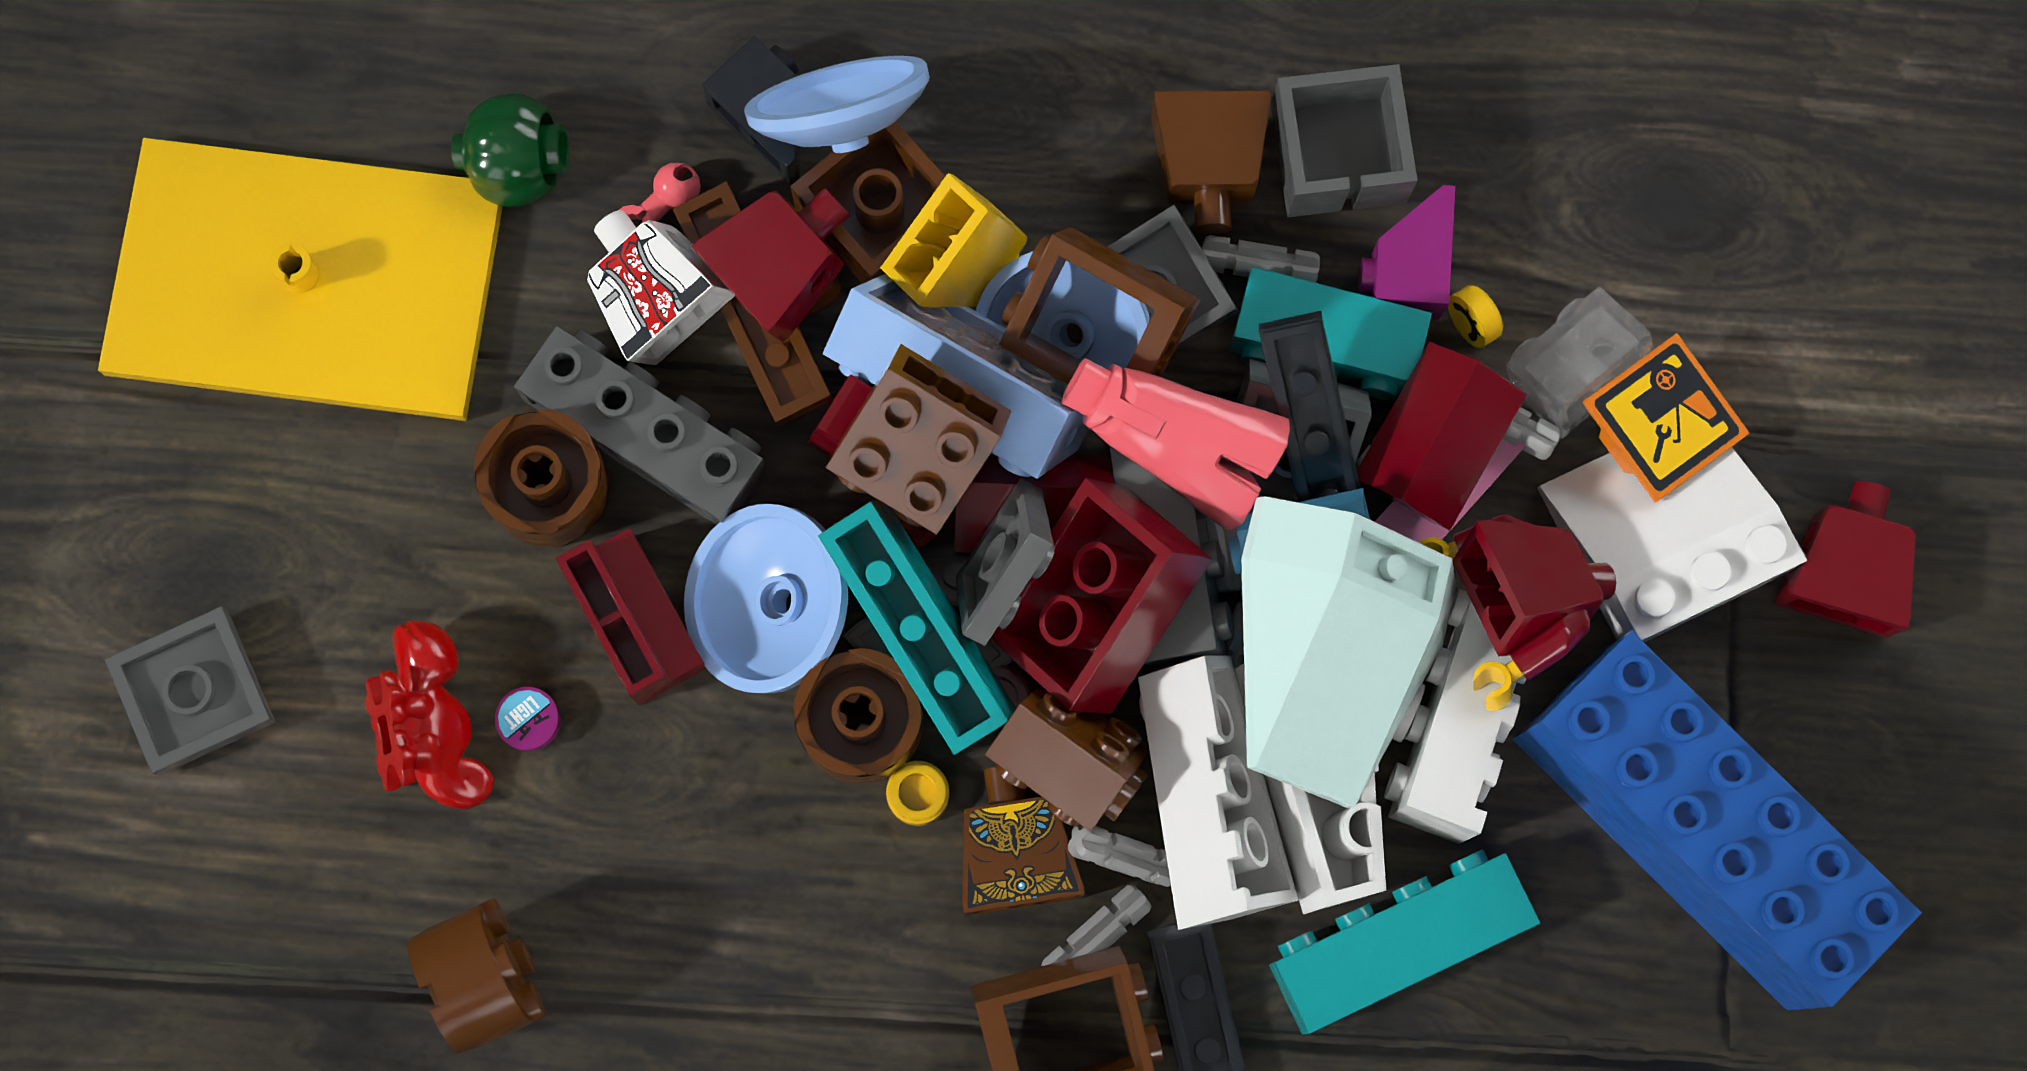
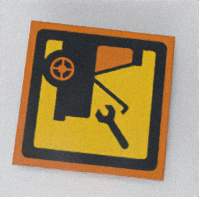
M1678 333L1582 401L1601 428L1599 438L1624 473L1635 475L1654 503L1668 495L1750 434Z

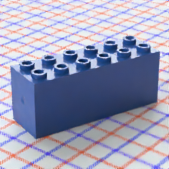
M1632 630L1597 653L1512 739L1786 1010L1833 1007L1922 913Z

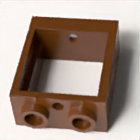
M1072 227L1052 234L1051 238L1045 235L1039 241L1029 259L1028 269L1033 271V275L1025 291H1017L1004 310L1001 323L1006 325L1007 328L998 345L1064 383H1070L1082 361L1031 333L1067 260L1155 309L1126 368L1161 377L1201 299Z
M1120 946L970 985L992 1071H1019L1003 1005L1111 977L1130 1055L1073 1071H1154L1153 1064L1164 1061L1154 1023L1144 1026L1142 1023L1138 1003L1147 1001L1149 998L1139 962L1128 965Z

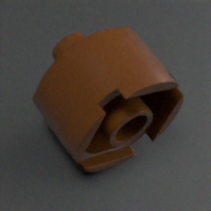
M536 410L537 412H528L520 415L513 414L503 418L483 437L474 458L476 488L482 505L507 533L522 542L550 547L568 545L571 541L586 533L597 522L606 506L610 489V474L603 456L587 431L574 419L558 411ZM536 472L543 475L551 472L554 476L548 485L539 484L535 486L531 481L532 476Z
M859 648L837 653L828 659L825 658L807 672L798 687L794 699L795 728L802 746L819 769L838 780L856 784L881 782L890 777L905 763H908L920 743L923 732L921 701L896 661L879 651ZM863 703L869 704V712L874 720L871 726L861 724L857 731L850 730V722L844 712L848 708L858 711Z
M495 898L424 929L420 934L409 938L407 941L409 959L419 989L427 986L436 1005L430 1008L429 1012L446 1042L458 1054L470 1049L475 1050L547 1016L546 1008L538 989L532 981L528 982L526 976L536 972L531 954L521 937L513 941L509 940L507 936L510 933L509 924L502 907Z

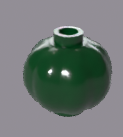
M523 94L499 95L481 102L469 114L463 134H454L451 143L452 161L455 169L465 170L475 191L485 200L499 206L520 207L540 200L555 187L557 173H566L569 166V140L565 126L563 124L555 125L552 114L545 105Z

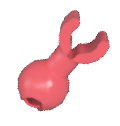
M669 163L657 172L653 183L654 192L639 206H623L619 210L625 211L630 220L638 219L642 220V223L648 220L658 222L670 209L700 194V178L696 171L687 164ZM686 171L692 172L693 177L681 181Z

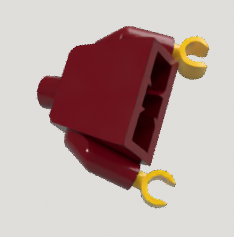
M1508 514L1499 515L1490 520L1477 521L1473 527L1454 534V541L1449 544L1436 537H1427L1419 542L1452 558L1453 565L1498 657L1510 655L1512 658L1505 665L1494 661L1482 663L1474 673V691L1481 689L1490 682H1497L1502 685L1499 689L1492 691L1485 699L1486 709L1490 711L1501 710L1510 703L1512 699V683L1523 676L1528 681L1567 655L1588 634L1590 620L1603 603V600H1609L1616 590V575L1613 568L1607 563L1587 564L1572 533L1564 528L1532 525Z

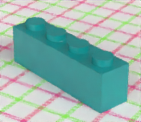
M880 500L871 501L818 535L821 543L954 755L1008 722L1016 710L1015 705L975 641L963 635L960 617L890 506Z
M1482 849L1450 864L1449 867L1454 877L1432 887L1427 876L1393 891L1392 894L1397 904L1375 914L1370 903L1336 918L1335 921L1340 931L1320 941H1317L1311 930L1279 945L1278 948L1283 958L1269 964V967L1301 1034H1310L1540 924L1506 853L1488 860Z

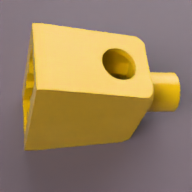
M948 173L880 268L921 307H977L982 293L992 278L1004 266L1019 257L1020 251L1026 245L1027 236L990 201L956 176Z

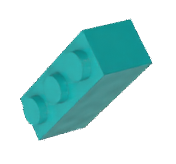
M1256 267L1251 268L1229 352L1240 354L1241 361L1248 364L1250 358L1266 362L1259 334L1260 323L1322 311L1337 380L1360 385V389L1367 390L1369 397L1394 400L1396 395L1399 396L1422 356L1432 313Z

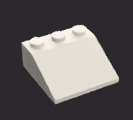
M1732 447L1656 503H1654L1635 475L1624 473L1610 453L1537 488L1557 527L1564 528L1572 533L1587 564L1607 563L1613 568L1616 575V590L1609 600H1603L1600 609L1616 640L1632 630L1643 642H1646L1787 574L1807 561L1778 505Z

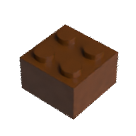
M896 121L888 127L869 135V143L860 149L845 153H835L832 151L790 186L794 206L798 212L824 188L849 212L850 216L824 241L862 284L886 274L880 267L945 178V175Z

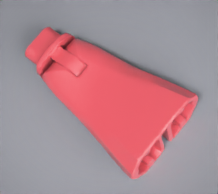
M1086 358L1078 366L1061 400V404L1083 414V425L1094 431L1108 445L1157 477L1202 514L1225 530H1232L1242 525L1255 504L1256 498L1259 497L1261 488L1250 474V471L1267 479L1272 474L1288 445L1290 422L1285 417L1205 394L1146 372L1129 368L1122 369V367L1115 364L1105 369Z

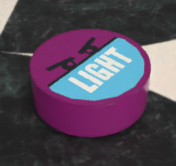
M521 687L509 692L500 701L495 713V725L500 737L511 747L524 752H534L547 747L556 738L561 726V713L556 702L544 691L534 687Z

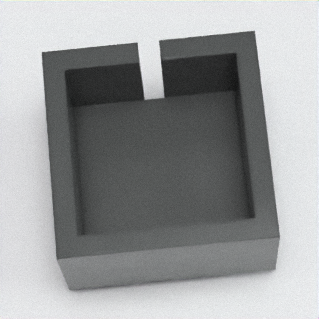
M1399 64L1277 79L1270 104L1287 217L1339 212L1342 210L1345 200L1350 198L1353 210L1407 204L1418 180Z

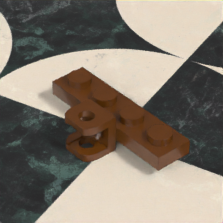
M726 181L673 208V211L686 238L694 244L698 239L742 211V208L732 187ZM837 276L802 321L829 308L841 297L843 288ZM735 296L720 308L777 425L781 427L834 400L799 325L785 342H781L769 334Z

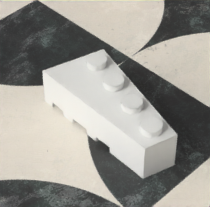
M1458 588L1453 598L1448 624L1455 626L1448 648L1442 647L1426 675L1425 681L1435 684L1427 707L1419 704L1414 719L1405 735L1406 740L1414 742L1406 766L1396 763L1389 778L1384 798L1393 801L1388 815L1389 818L1460 844L1481 834L1487 812L1475 808L1476 802L1482 803L1490 788L1494 787L1497 782L1503 760L1500 759V755L1492 752L1496 741L1503 743L1514 726L1520 707V696L1514 694L1513 691L1516 683L1524 684L1526 678L1523 676L1512 683V699L1505 708L1498 711L1486 709V697L1492 691L1502 687V685L1497 682H1490L1481 689L1474 691L1473 677L1476 669L1482 663L1488 661L1499 662L1505 665L1512 658L1510 655L1498 657L1466 590Z
M1204 655L1138 677L1141 693L1139 704L1146 724L1178 930L1231 920L1298 901L1264 775L1247 768L1246 710L1231 656Z
M1244 664L1234 669L1245 707ZM1378 765L1356 806L1347 808L1264 775L1303 914L1386 891L1381 806L1376 805L1375 772L1379 771Z

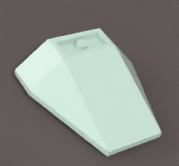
M1265 496L1258 497L1255 501L1241 558L1247 768L1346 808L1355 807L1443 646L1456 588L1452 558L1356 513Z

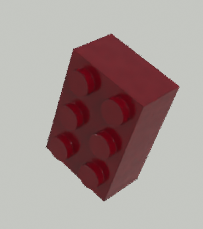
M1085 478L1051 531L1055 550L1048 568L1038 579L1030 578L1020 593V605L1013 620L1004 629L997 627L990 639L1069 711L1111 714L1212 561V558L1126 486Z

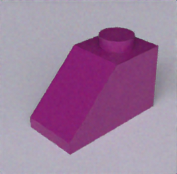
M1441 186L1378 239L1370 258H1361L1358 275V294L1432 313L1430 320H1440L1449 305L1455 186Z

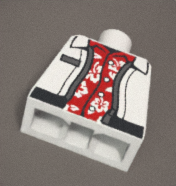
M618 210L605 216L594 229L595 234L609 253L589 270L587 280L627 361L657 365L735 296L691 247L693 244L671 225L648 220L636 228L626 212Z

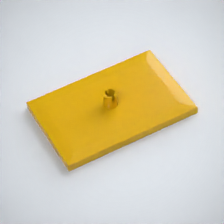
M143 138L98 371L104 376L467 421L503 206L485 200L475 191L469 178ZM301 267V269H300L298 272H296L295 274H293V272H294L297 268Z

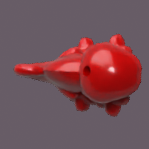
M420 620L407 621L395 627L392 634L398 676L391 670H384L380 672V677L375 676L366 680L367 695L365 706L371 717L372 729L376 736L377 770L382 777L386 792L399 789L401 784L402 786L415 783L416 777L420 788L439 804L455 809L469 810L481 805L492 793L494 778L490 770L480 761L462 757L472 736L470 716L460 701L443 687L445 683L456 675L459 666L458 652L450 635L438 625Z

